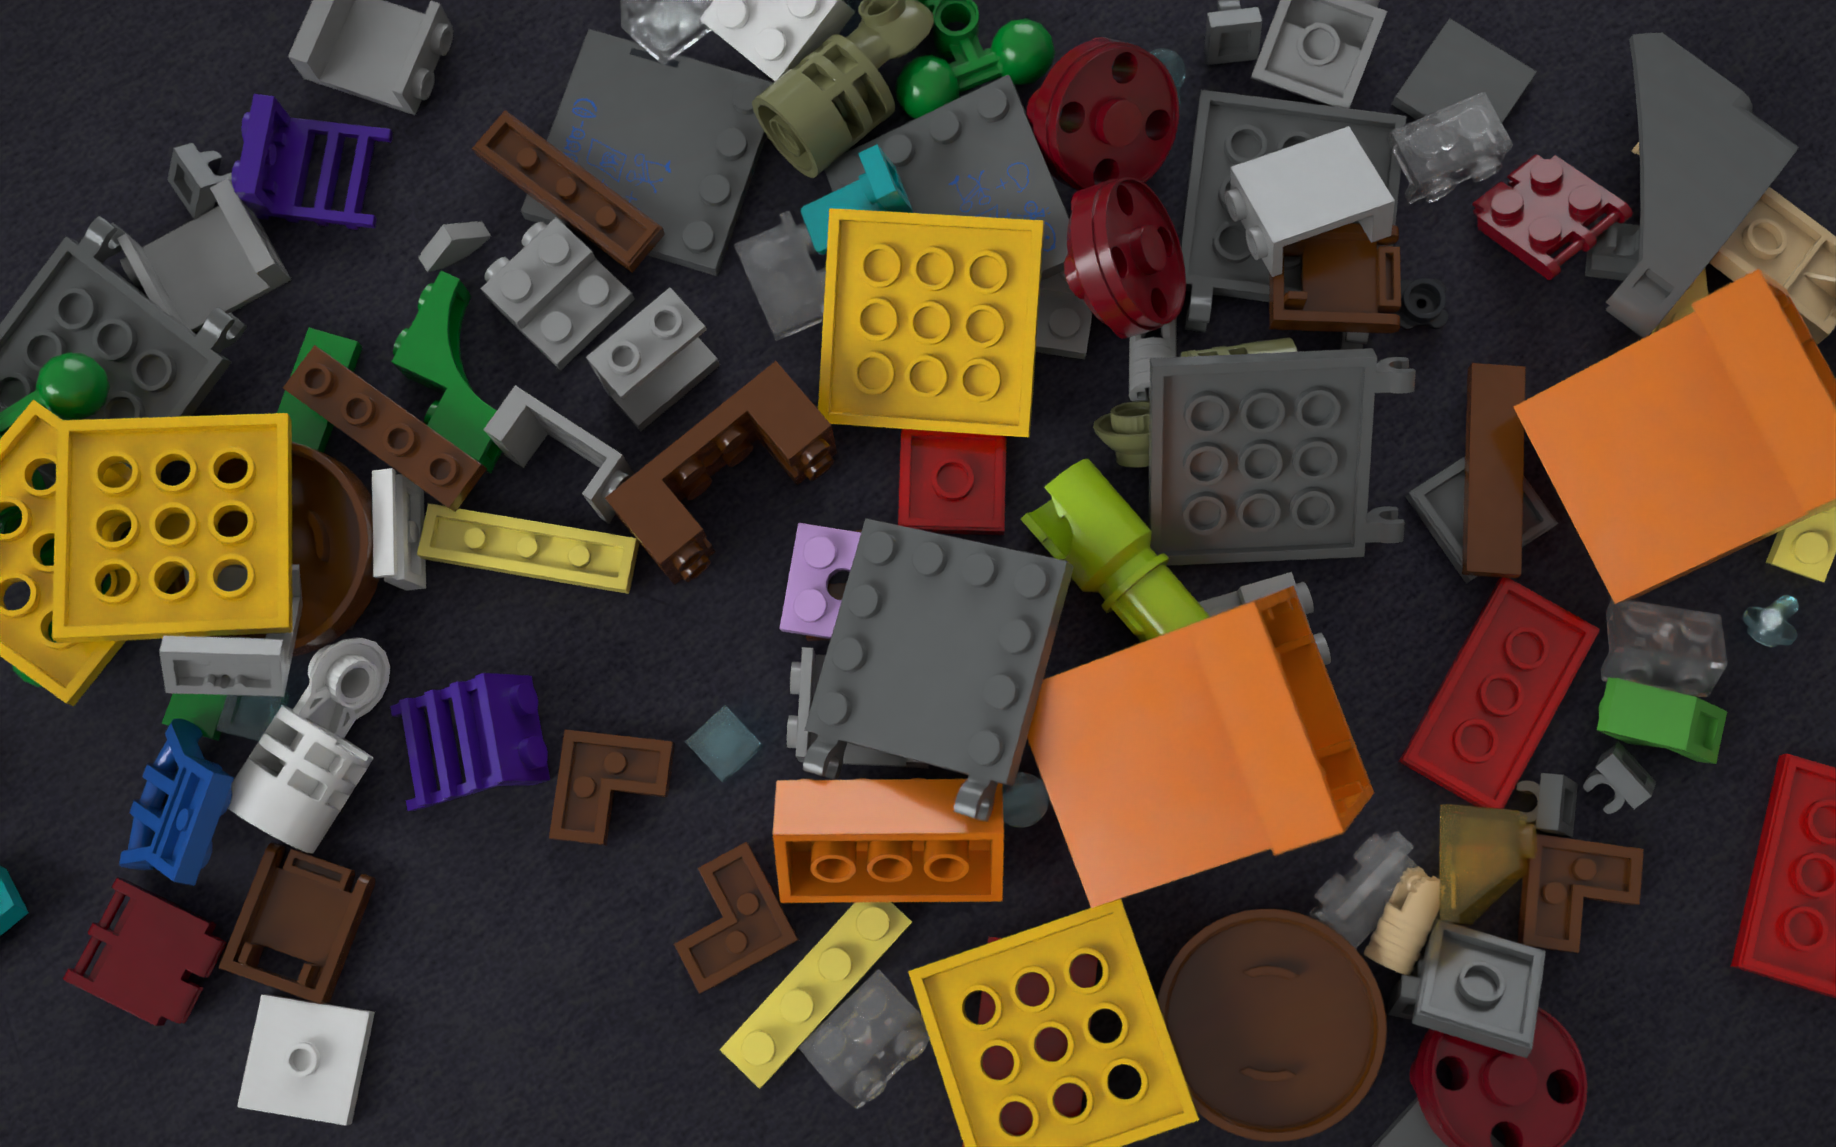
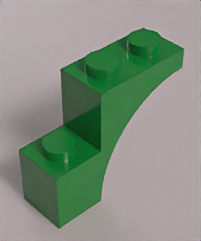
M440 271L434 284L429 283L422 291L418 301L419 312L409 329L405 328L397 337L393 348L394 358L391 362L406 378L443 394L441 400H435L429 407L424 423L487 468L486 472L491 474L502 451L483 429L497 410L489 406L474 393L465 375L460 354L462 319L471 295L459 278Z

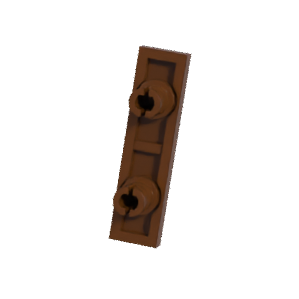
M315 345L283 387L284 390L454 512H456L487 470L481 463Z

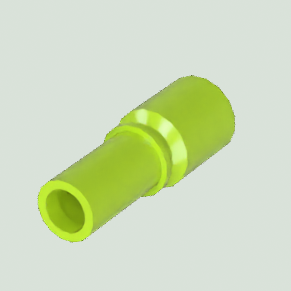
M1083 459L1075 463L1047 484L1044 488L1052 496V499L1033 512L1026 513L1021 518L1022 522L1054 559L1067 561L1074 566L1071 579L1081 591L1098 592L1105 600L1102 604L1105 612L1114 611L1141 643L1210 617L1166 566L1170 560L1165 553L1157 556L1151 549L1152 531L1089 459Z

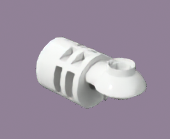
M364 638L344 639L336 644L326 645L315 653L308 666L310 683L294 709L284 705L281 706L233 780L229 810L273 837L304 852L314 853L374 759L371 755L344 739L355 720L370 712L380 701L389 683L390 664L386 652L376 642Z

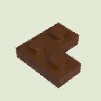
M565 729L549 838L607 846L614 792L668 797L675 743L673 741Z
M1533 833L1526 835L1517 943L1533 948L1579 953L1583 899L1640 905L1644 849Z
M748 842L733 848L698 868L723 916L721 919L674 944L699 994L712 989L799 941Z

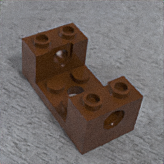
M777 361L773 362L605 497L622 523L674 585L683 578L686 582H689L698 577L711 564L709 557L715 553L713 546L705 538L707 535L703 528L680 501L684 498L690 501L701 495L711 485L712 479L710 477L726 464L729 467H734L742 462L752 452L754 448L752 446L753 442L758 439L796 485L806 478L810 481L818 479L835 462L832 457L837 454L832 425Z

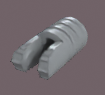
M1177 317L1172 322L1161 327V336L1163 338H1143L1145 333L1129 337V398L1132 402L1150 401V358L1177 357Z

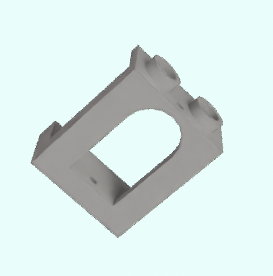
M292 564L293 632L267 633L265 639L164 636L159 652L166 693L284 696L303 608L299 565ZM242 565L227 566L218 576V587L224 591L240 589L247 581V568ZM184 568L185 581L187 586L189 582V572L187 569Z

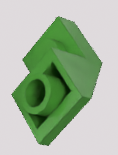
M1608 677L1605 694L1599 705L1597 731L1627 744L1667 748L1696 762L1716 764L1727 711L1695 696Z

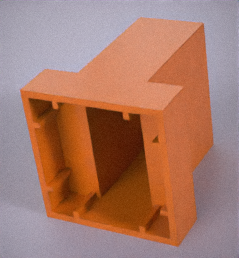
M1760 269L1692 303L1691 305L1695 312L1513 407L1614 604L1640 597L1813 515L1836 507V378L1787 289Z
M1294 586L1043 679L1027 736L1091 908L1271 848L1274 855L1343 833L1374 794Z

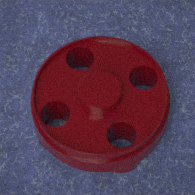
M1097 37L1076 46L1061 57L1053 66L1041 88L1036 90L1029 99L1027 119L1033 128L1034 136L1052 176L1060 183L1078 191L1110 179H1121L1124 177H1133L1145 183L1158 171L1173 146L1179 122V99L1171 74L1158 58L1134 44Z
M1133 177L1110 179L1076 191L1071 200L1072 213L1067 228L1068 255H1066L1064 261L1066 281L1074 295L1083 299L1091 312L1101 322L1110 327L1116 336L1121 339L1159 329L1164 324L1175 320L1182 309L1185 299V264L1177 232L1158 196L1148 185Z
M1539 1007L1533 1047L1527 1058L1429 1029L1421 1042L1417 1057L1411 1064L1409 1073L1411 1085L1417 1093L1424 1117L1434 1133L1448 1147H1493L1490 1135L1495 1125L1504 1135L1505 1147H1562L1578 1128L1586 1106L1587 1077L1581 1054L1567 1030L1553 1016ZM1440 1060L1448 1065L1452 1074L1451 1085L1448 1089H1445L1439 1083L1436 1076V1067ZM1550 1074L1557 1080L1560 1087V1096L1557 1102L1550 1097L1547 1091L1546 1084Z

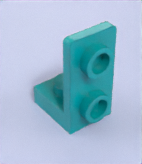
M878 144L858 153L865 169V173L858 176L859 180L801 208V214L814 248L820 255L827 253L829 208L914 212L896 167Z

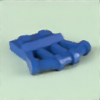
M177 718L173 719L165 732L167 741L154 763H147L142 777L147 782L141 798L133 800L129 811L134 817L128 850L121 851L119 866L134 870H153L155 867L173 882L195 886L200 870L207 865L211 857V839L218 820L230 805L232 798L231 785L234 777L224 772L220 765L204 759L198 745L202 737V731L195 724ZM166 794H168L169 797L167 799L165 807H163L162 804Z

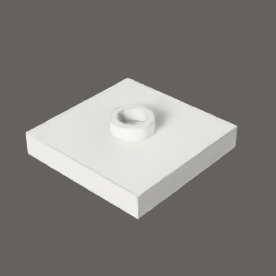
M261 994L237 1107L341 1125L352 1124L375 1012Z

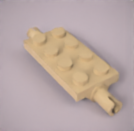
M1638 142L1631 152L1640 156ZM1769 187L1709 263L1733 281L1760 269L1785 287L1818 345L1836 326V236Z

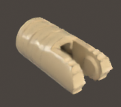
M1419 866L1416 868L1407 867V870L1403 871L1400 882L1397 883L1389 902L1386 903L1382 917L1378 920L1377 928L1370 938L1371 941L1364 951L1367 957L1398 973L1407 976L1411 975L1414 969L1413 966L1421 954L1420 951L1427 941L1428 933L1432 930L1433 922L1441 907V901L1444 900L1443 897L1446 894V887L1440 883V880L1435 876L1429 877Z

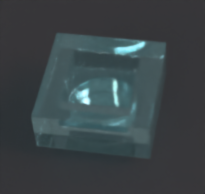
M285 691L284 696L227 695L216 731L259 741L281 706L287 707L291 693Z
M726 705L685 741L723 783L763 747L758 739Z

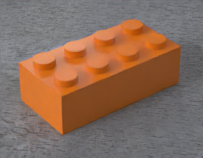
M858 778L854 780H777L773 839L780 903L1002 902L1004 852L1002 784H997L993 809L988 822L954 812L957 794L967 779L912 778L870 780Z

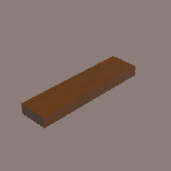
M506 110L472 148L476 156L632 273L665 235L663 228Z
M1472 363L1468 367L1462 575L1518 578L1521 576L1524 427L1513 407L1525 401V366Z

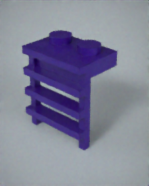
M254 94L251 110L245 113L242 120L241 131L244 145L241 159L234 163L232 169V186L239 198L260 219H269V216L285 218L288 222L298 223L299 220L315 221L320 226H328L329 223L345 225L348 229L358 230L359 227L375 228L377 218L374 215L361 214L374 143L375 141L392 142L393 132L391 129L291 118L275 96ZM315 135H328L314 208L301 207ZM345 137L356 138L358 141L344 212L334 211L331 209Z
M482 673L475 675V679L465 682L457 681L451 683L450 687L441 690H430L424 692L425 695L416 698H405L399 700L400 703L390 706L392 716H402L416 797L406 800L408 811L420 810L497 786L536 785L550 781L547 764L548 751L542 737L538 715V696L533 687L532 676ZM449 700L453 702L466 783L462 781ZM424 708H427L441 788L439 791L437 790Z

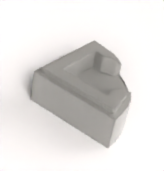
M483 222L444 224L418 258L427 272L439 270L472 254L491 235Z

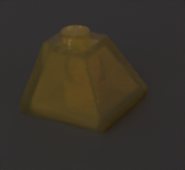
M1440 804V920L1457 925H1472L1527 872V858H1536L1537 833L1535 825H1527V816L1517 810Z

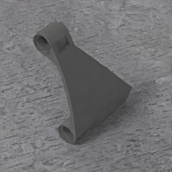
M1662 32L1633 34L1629 39L1635 81L1640 153L1641 214L1639 262L1606 301L1609 304L1606 311L1642 338L1647 337L1668 314L1799 148L1752 113L1753 109L1750 98L1741 89Z

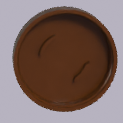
M292 442V564L299 565L303 608L292 657L318 650L344 634L365 611L380 579L373 576V514L371 494L355 473L343 463L323 452ZM237 458L227 460L219 468L218 479L230 484L242 480L248 471V463ZM239 511L225 514L218 523L219 534L225 537H235L241 534L248 524L247 515ZM184 569L167 589V594L178 593L186 587ZM267 633L210 637L265 639Z
M1255 909L1219 919L1203 928L1182 947L1167 970L1160 988L1158 1004L1196 1111L1211 1123L1235 1135L1253 1140L1282 1142L1297 1140L1322 1132L1341 1121L1362 1101L1370 1090L1381 1066L1386 1043V1015L1379 986L1373 973L1358 951L1343 936L1329 926L1306 915L1278 909Z

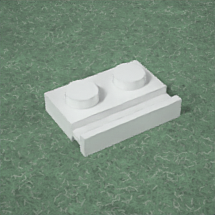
M393 468L373 470V576L375 578L384 577L385 582L404 590L425 589L426 562L425 559H421L417 555L425 520L424 490L402 474L396 475V470Z

